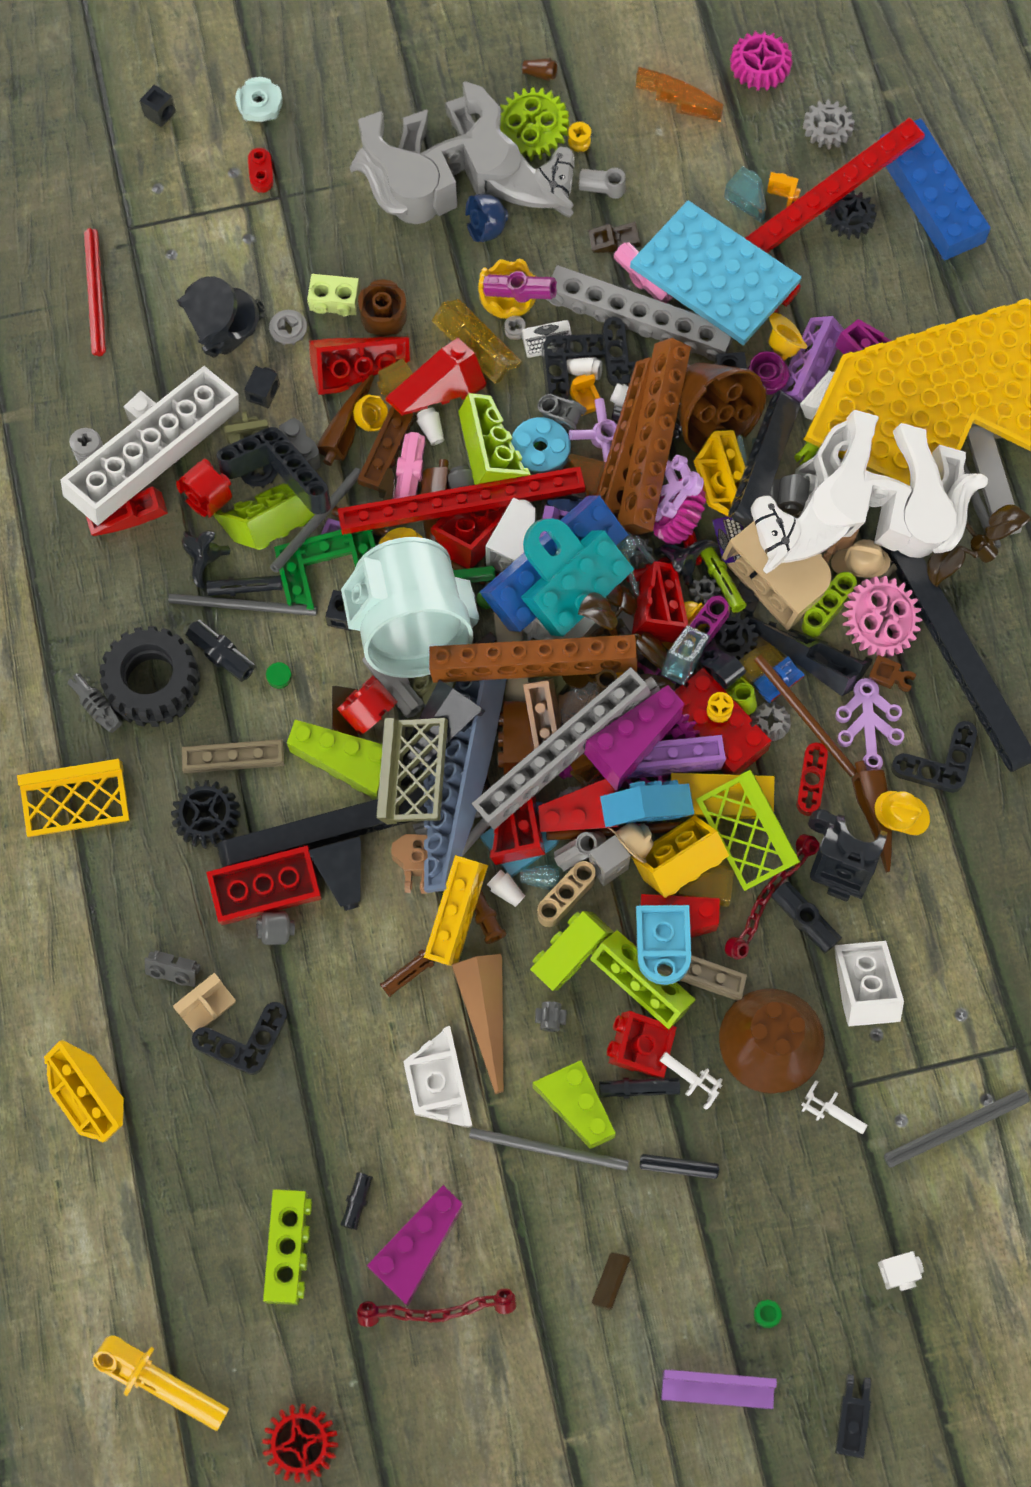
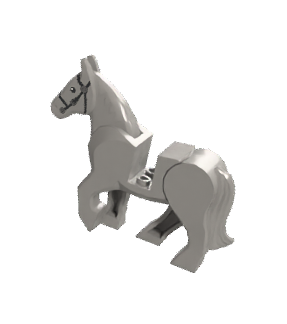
M463 82V96L446 102V115L452 121L458 137L441 142L420 153L428 125L427 109L403 118V134L399 148L388 145L382 139L384 133L382 111L358 120L362 148L352 161L350 172L361 171L369 180L373 195L380 207L387 213L396 215L406 223H425L434 218L436 214L441 216L457 208L456 181L453 175L463 170L466 171L476 194H489L527 207L554 208L567 217H571L574 213L571 210L574 204L568 199L572 186L574 153L567 147H559L548 163L538 169L531 167L520 153L518 146L500 131L501 108L481 86ZM477 113L480 115L476 123L470 114Z

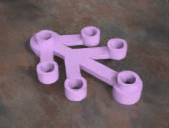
M676 455L672 461H667L665 476L669 484L662 485L660 497H665L658 505L656 522L662 516L672 519L686 497L697 496L703 488V478L697 472L690 471L687 465V458L681 455ZM674 469L680 471L683 478L682 481L678 480ZM680 492V493L678 494V496L675 498V500L673 501V503H671L672 500L674 499V497L677 495V493Z
M865 678L855 684L853 690L855 696L845 706L839 707L836 711V720L840 723H846L850 720L852 712L862 703L863 713L847 730L839 733L837 742L842 747L850 746L854 737L864 727L866 755L863 757V760L865 761L867 771L881 770L883 760L877 754L875 728L888 738L890 744L895 746L902 743L904 732L898 728L893 729L873 712V704L885 712L887 719L893 722L900 719L902 709L896 704L891 705L879 695L877 683ZM868 687L870 688L871 692L865 693L863 692L862 688ZM890 710H896L898 716H892ZM839 712H846L848 717L842 718ZM892 734H898L900 740H894ZM841 736H848L850 741L844 742ZM873 758L877 761V764L871 765L868 760Z

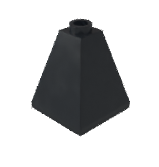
M360 837L309 850L311 858L340 907L343 906L344 911L358 908V902L361 901Z

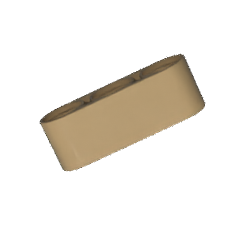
M578 862L539 903L537 917L541 925L553 927L558 924L593 886L596 871L590 862ZM581 871H587L591 877L588 880H581L577 877V874ZM567 889L572 891L574 895L569 899H564L560 896V892ZM546 908H552L556 911V915L547 918L542 912Z

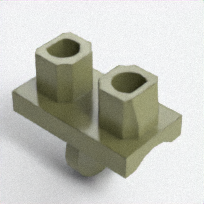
M242 411V419L234 420V425L224 426L226 438L230 444L269 428L267 419L258 420L257 416L248 417L247 411Z

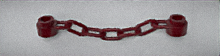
M802 834L798 837L796 841V855L799 858L803 854L804 857L789 872L784 870L776 874L769 881L768 885L764 887L747 919L745 930L739 938L731 937L726 942L725 953L727 956L737 960L747 956L749 952L748 944L757 931L760 917L771 895L786 881L787 877L804 864L809 856L818 852L820 845L814 836ZM779 876L782 877L781 881L775 886L773 884ZM767 890H769V891H770L769 894H768L767 897L764 899V898H763L764 894L766 893ZM758 905H762L758 914L755 913ZM751 919L755 921L754 928L749 927ZM746 934L750 935L746 941L743 940Z
M500 1289L496 1295L475 1297L463 1305L428 1311L409 1309L399 1305L376 1306L373 1302L366 1301L359 1305L357 1318L361 1326L371 1327L379 1322L380 1317L388 1316L403 1321H427L434 1323L471 1315L484 1307H494L495 1311L500 1314H509L516 1309V1297L510 1289ZM494 1299V1302L486 1303V1300ZM477 1302L479 1306L469 1311L468 1306ZM387 1309V1312L379 1313V1310ZM395 1309L404 1311L405 1317L394 1314ZM460 1309H461V1311H462V1312L455 1313V1314H451V1313H450L451 1311L460 1310ZM443 1313V1317L432 1318V1314ZM413 1314H424V1317H413Z

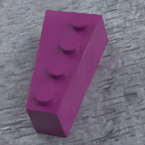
M667 685L587 739L584 754L611 786L618 791L628 776L632 775L641 761L652 752L654 746L664 738L681 718L684 707L683 701Z
M444 1185L438 1189L367 1265L407 1307L464 1208L463 1203Z

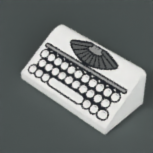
M564 320L523 329L522 339L527 358L541 356V347L549 336L571 335L569 321ZM565 342L562 347H554L553 343H551L548 348L552 349V352L555 353L558 348L565 349ZM573 342L570 343L571 349H574Z

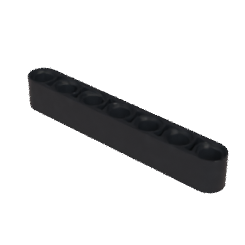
M778 390L768 404L728 513V517L745 528L754 521L751 513L753 502L759 497L769 495L800 408V402L782 390Z

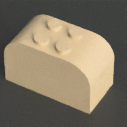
M754 521L729 541L722 556L726 561L729 557L741 555L735 562L727 563V566L754 592L759 601L787 631L803 619L806 611L822 598L831 581L830 568L822 558L821 553L805 560L781 563L766 574L763 569L769 558L760 544ZM756 571L758 574L751 579L749 575Z

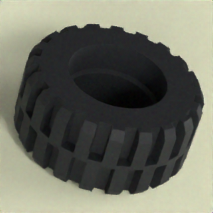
M148 626V630H142V627L134 628V633H123L120 635L122 639L119 642L114 640L109 645L111 652L106 651L102 659L105 664L100 665L99 671L102 676L100 679L101 687L112 708L118 715L121 714L124 720L130 723L134 720L138 726L143 727L146 726V723H150L151 727H158L159 722L165 721L167 725L173 722L172 717L176 715L182 717L186 713L184 708L186 706L191 707L195 702L193 695H198V682H200L198 665L187 643H184L178 634L172 635L171 631L162 628L160 632L156 626ZM158 659L171 664L173 668L172 677L169 683L160 691L152 694H139L129 689L127 684L128 678L133 669L140 663Z

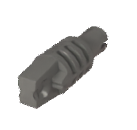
M80 673L75 674L73 678L76 681L70 678L68 685L80 697V704L96 722L110 733H113L122 725L119 716L98 689L91 688Z

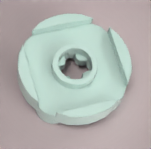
M254 77L245 81V85L241 89L239 87L236 92V103L239 112L246 121L262 122L278 117L279 110L282 107V94L278 85L271 83L270 79ZM261 96L264 101L258 103L253 100H257V97Z

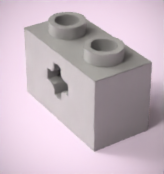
M615 835L589 853V862L595 867V876L603 887L629 869L630 852Z

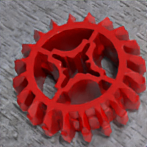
M301 1404L299 1413H297L295 1406L290 1405V1415L287 1416L286 1412L282 1409L279 1411V1415L282 1418L280 1422L274 1417L271 1418L270 1421L276 1425L274 1430L268 1427L265 1428V1432L272 1434L271 1439L262 1440L263 1444H271V1449L264 1450L263 1455H273L274 1458L270 1459L267 1465L270 1467L276 1463L279 1465L274 1471L276 1475L286 1470L284 1480L289 1481L292 1473H294L295 1483H300L301 1474H304L306 1481L310 1482L312 1481L311 1471H314L317 1477H321L322 1472L318 1467L322 1465L325 1469L330 1468V1464L325 1461L326 1457L330 1459L336 1458L334 1453L329 1452V1448L338 1447L337 1442H330V1437H335L338 1434L337 1431L328 1432L327 1430L333 1425L332 1420L323 1424L322 1420L326 1417L325 1412L322 1411L315 1417L317 1407L312 1406L309 1413H306V1405ZM299 1419L312 1421L317 1425L321 1433L306 1435ZM291 1422V1438L287 1442L278 1445L281 1431ZM298 1434L302 1435V1439H314L303 1445L302 1452H298L299 1448L297 1447L287 1448V1446L293 1445L298 1441ZM319 1442H323L319 1457L310 1465V1448ZM295 1452L302 1468H295L287 1464L282 1459L280 1453Z

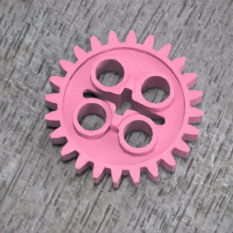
M877 576L871 578L870 581L868 579L861 582L862 586L860 584L855 586V592L847 595L851 601L843 604L849 609V611L842 613L843 616L848 617V621L844 622L843 626H850V630L846 635L853 634L855 637L851 643L860 642L859 650L862 651L868 648L869 656L875 654V652L876 655L882 657L884 655L891 657L894 656V653L896 655L903 652V649L911 647L909 641L912 642L917 639L913 633L921 630L915 625V623L922 621L915 614L921 611V608H914V604L918 599L911 600L909 597L913 591L904 592L905 584L902 583L896 586L897 581L895 578L889 582L887 576L880 578V580ZM872 596L877 599V606L872 603ZM894 604L899 608V615L894 611ZM865 619L870 622V630L864 624ZM887 628L891 629L893 633L892 638L888 636Z

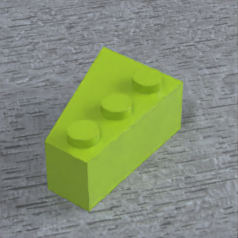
M576 912L567 922L570 926L563 933L559 931L551 939L550 943L552 946L546 952L542 950L533 959L534 965L530 970L552 991H558L581 968L582 963L590 955L593 956L602 941L614 933L594 912Z
M581 1060L533 1082V1089L543 1097L550 1107L558 1113L590 1149L615 1138L616 1133Z

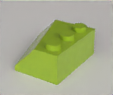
M282 483L256 494L254 501H239L233 504L235 509L223 513L220 509L214 514V517L234 542L261 550L268 547L270 542L276 538L288 536L292 529L305 526L315 514L310 512L288 484Z

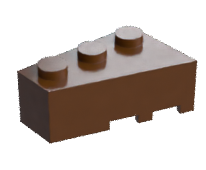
M503 701V712H500L498 727H503V732H498V747H503V752H498V768L504 767V775L534 750L526 701Z

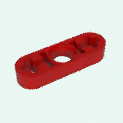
M817 742L811 743L805 750L797 796V809L806 816H811V813L820 807L826 772L828 750L823 744ZM814 750L819 751L818 754L823 756L818 758L816 767L812 766L813 755H810L813 754ZM809 773H814L819 777V783L810 785L806 782L805 776ZM808 791L813 792L811 802L815 805H812L811 808H806V803H803L807 799Z

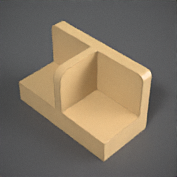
M213 973L174 1004L173 1007L194 1033L198 1028L208 1026L233 1006L236 1000L218 976Z

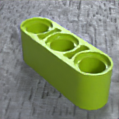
M839 573L829 584L822 598L806 611L801 627L804 634L812 637L819 636L842 610L843 604L850 600L847 595L854 592V587L857 585L856 577L852 573ZM839 584H846L850 589L844 590L839 587ZM824 602H832L835 607H827L824 605ZM815 619L820 624L815 626L810 624L808 620Z

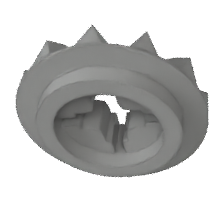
M295 310L280 311L270 321V335H272L275 342L278 341L284 346L285 344L295 345L297 341L303 340V336L307 333L306 319ZM286 321L290 327H293L291 334L284 330Z
M764 702L751 715L753 720L751 726L753 727L757 724L772 741L783 738L791 726L790 714H788L784 706H780L776 702L770 704ZM773 713L774 720L778 721V723H773L770 730H768V721L764 720V718L768 719L769 715Z

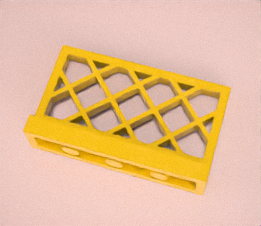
M120 759L17 775L18 785L21 790L27 837L130 821L123 777V762ZM117 777L119 787L111 795L102 788V785L108 778ZM95 780H101L99 784L93 782ZM83 782H90L96 787L87 799L76 792ZM75 784L73 788L69 787L68 785ZM64 786L70 790L62 803L51 796L56 787ZM50 788L47 793L42 789ZM99 789L110 797L102 809L90 802ZM39 790L45 795L37 807L29 803L28 791ZM119 792L121 801L116 798ZM73 794H76L85 801L77 813H74L65 806ZM48 798L60 805L51 818L40 811ZM113 800L122 806L123 816L111 817L105 813ZM88 804L99 811L93 821H85L80 817ZM29 806L34 809L31 815ZM64 808L74 817L68 825L61 826L54 820ZM37 813L48 819V822L42 829H32L31 821ZM102 815L107 817L106 819H100ZM77 819L82 821L81 823H75ZM52 823L57 826L49 828Z
M455 855L424 958L450 966L459 962L488 865Z

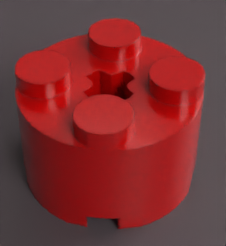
M207 459L198 462L176 482L179 493L185 492L188 496L185 500L187 504L202 517L208 515V518H211L233 496L229 489L231 485L229 478L222 473L219 475Z
M372 675L362 684L360 689H355L337 709L361 735L374 726L386 711L389 712L398 701Z

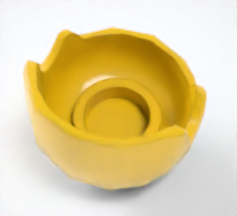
M371 394L363 396L356 402L353 410L354 420L357 425L363 430L373 432L381 429L388 414L387 405L381 397Z

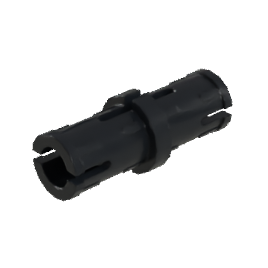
M359 1172L356 1173L351 1194L347 1195L346 1198L348 1204L340 1224L341 1226H346V1228L353 1230L358 1229L363 1207H366L368 1203L366 1198L371 1181L373 1180L372 1176Z

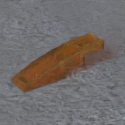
M638 67L636 88L656 92L657 101L676 104V113L721 122L723 104L704 91L664 73Z

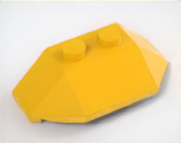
M734 430L712 432L694 460L697 473L704 480L703 491L705 492L707 505L728 516L745 470V464Z
M64 1040L59 1041L44 1056L45 1064H47L49 1091L79 1135L97 1139L100 1142H106L123 1126L124 1098L93 1055Z

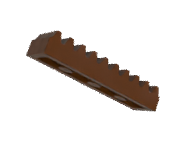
M392 406L390 407L357 479L358 484L378 491L379 484L387 468H392L395 465V459L398 458L399 451L402 450L404 435L409 433L410 426L413 425L414 418L417 417V412L401 415Z

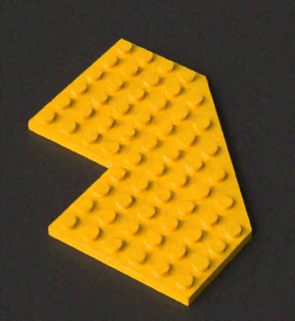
M1026 298L1015 304L1003 305L979 315H970L957 319L956 322L946 325L944 323L928 328L920 333H911L887 343L882 342L866 347L861 351L843 354L803 440L820 448L831 429L847 421V417L853 410L876 415L879 418L872 438L871 452L866 471L899 480L909 486V467L893 435V430L901 423L927 431V443L931 454L939 445L961 451L972 423L1031 451V300ZM839 451L838 457L843 459L846 451Z

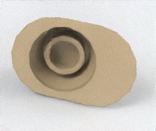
M863 539L848 549L837 551L831 559V566L838 574L850 572L855 577L873 578L882 576L888 571L890 558L881 549L880 545L875 544L872 540Z
M631 822L617 831L609 828L636 859L642 863L647 862L646 856L654 845L651 839L652 833L647 825Z

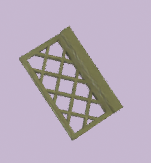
M385 718L377 819L386 824H397V822L440 820L448 726L446 718L414 720ZM440 725L439 734L431 740L425 733L432 726ZM405 727H415L419 732L408 742L405 739ZM423 736L429 744L418 753L413 746ZM434 748L437 751V759L429 765L423 758ZM411 750L416 757L406 767L403 763V756ZM421 761L427 769L416 778L411 770ZM432 773L435 776V784L427 790L422 785V782ZM408 774L414 782L404 792L401 788V781ZM419 786L425 794L415 804L409 795ZM430 798L433 802V813L424 814L419 808ZM406 799L412 805V808L406 814L398 815L399 806Z

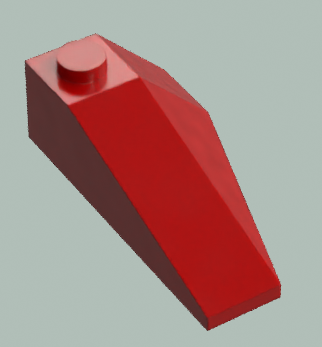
M409 337L330 338L309 341L310 364L319 395L344 392L359 382L363 383L370 375L375 376L381 372L385 373L410 361Z
M457 338L435 353L387 395L385 400L401 415H406L428 409L429 405L440 402L444 405L452 399L459 397L465 399L468 393L476 394L485 388L487 383L475 353Z

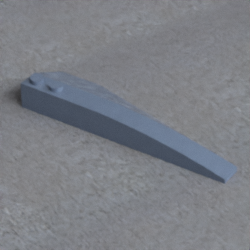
M506 679L456 682L453 688L484 709L485 712L481 717L476 715L467 724L469 728L465 732L459 731L449 741L451 745L445 752L440 820L424 821V827L427 828V839L424 840V849L427 850V859L424 861V891L427 893L444 891L446 889L455 855L461 857L477 811L472 803L482 794L491 760ZM432 773L424 780V787L427 790L435 784V776ZM429 798L424 803V807L427 808V814L433 813V802Z

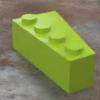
M468 393L458 413L474 484L531 475L528 468H524L521 463L523 458L519 450L515 451L511 443L513 438L510 432L504 429L502 425L503 419L491 395Z
M299 720L294 721L287 741L289 751L317 768H321L332 777L340 779L349 784L353 789L370 796L371 799H378L383 744Z

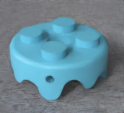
M545 417L531 418L521 423L513 432L511 443L515 451L519 450L523 458L521 463L524 468H528L531 475L562 470L566 463L569 462L571 442L565 428L558 422ZM542 441L546 443L547 448L539 451L533 445L536 442Z

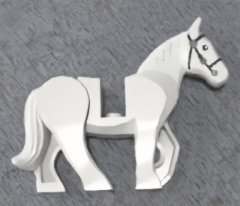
M853 410L847 417V421L831 429L817 451L813 461L819 486L810 494L799 518H795L780 510L771 496H762L753 502L751 513L757 528L760 544L769 558L763 571L767 574L781 563L800 561L816 556L833 546L842 537H851L865 523L868 506H881L875 544L894 552L899 550L900 553L915 558L930 555L932 552L942 553L951 551L963 537L970 498L975 491L984 488L988 484V478L983 474L964 473L963 466L966 459V452L939 445L931 454L927 443V431L901 423L893 430V435L898 448L907 461L910 471V486L899 480L866 471L871 452L872 438L879 417ZM846 451L841 462L838 458V452Z

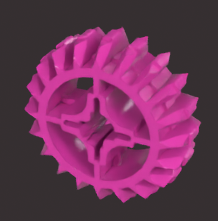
M755 31L753 36L747 33L744 39L740 38L733 47L730 57L731 71L734 72L735 79L740 78V84L748 83V89L756 86L757 91L760 87H764L767 91L770 85L776 88L778 82L783 84L785 77H788L792 67L791 50H788V43H783L782 37L776 39L774 33L770 36L765 31L761 35Z
M703 488L697 496H687L672 519L662 516L658 522L655 521L654 535L662 541L671 544H680L688 538V535H692L693 529L698 527L697 523L702 519L701 514L705 510L703 506L706 503ZM680 492L677 493V495L674 497V499L672 500L671 503H673V501L675 500V498L678 496V494H679ZM665 496L660 497L659 504Z

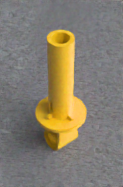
M117 1336L105 1338L93 1356V1364L100 1372L106 1373L126 1385L123 1395L128 1396L133 1386H136V1388L141 1387L213 1430H218L229 1410L228 1407L152 1364V1360L150 1361L149 1359L155 1348L150 1347L146 1353H143Z

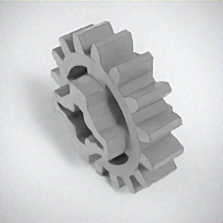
M827 100L825 105L818 101L817 108L812 105L810 106L809 112L805 114L803 129H806V137L811 136V143L818 141V147L820 148L823 144H827L828 149L831 148L832 144H835L837 148L840 147L841 141L847 143L848 136L851 137L853 132L854 120L851 119L852 112L846 113V105L840 108L838 107L839 101L832 105L830 100Z

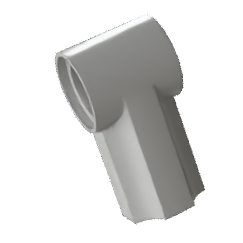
M611 168L608 171L582 169L579 177V190L606 193L610 198H620L626 191L625 174L619 168Z
M600 831L581 833L575 840L554 851V859L563 871H568L578 862L588 859L589 853L607 841V839ZM590 837L594 840L593 849L588 844Z

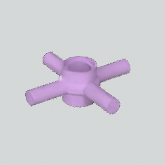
M598 398L595 400L598 423L592 430H570L569 439H591L595 447L602 449L604 464H606L617 424L607 419L604 399ZM601 431H604L608 437H605Z

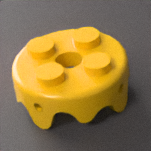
M500 259L490 269L484 267L480 273L479 299L482 306L496 317L508 319L511 316H522L535 304L536 299L520 303L510 297L485 296L483 292V281L488 274L510 275L513 272L521 271L526 276L536 277L530 272L527 263L522 259H517L514 262Z

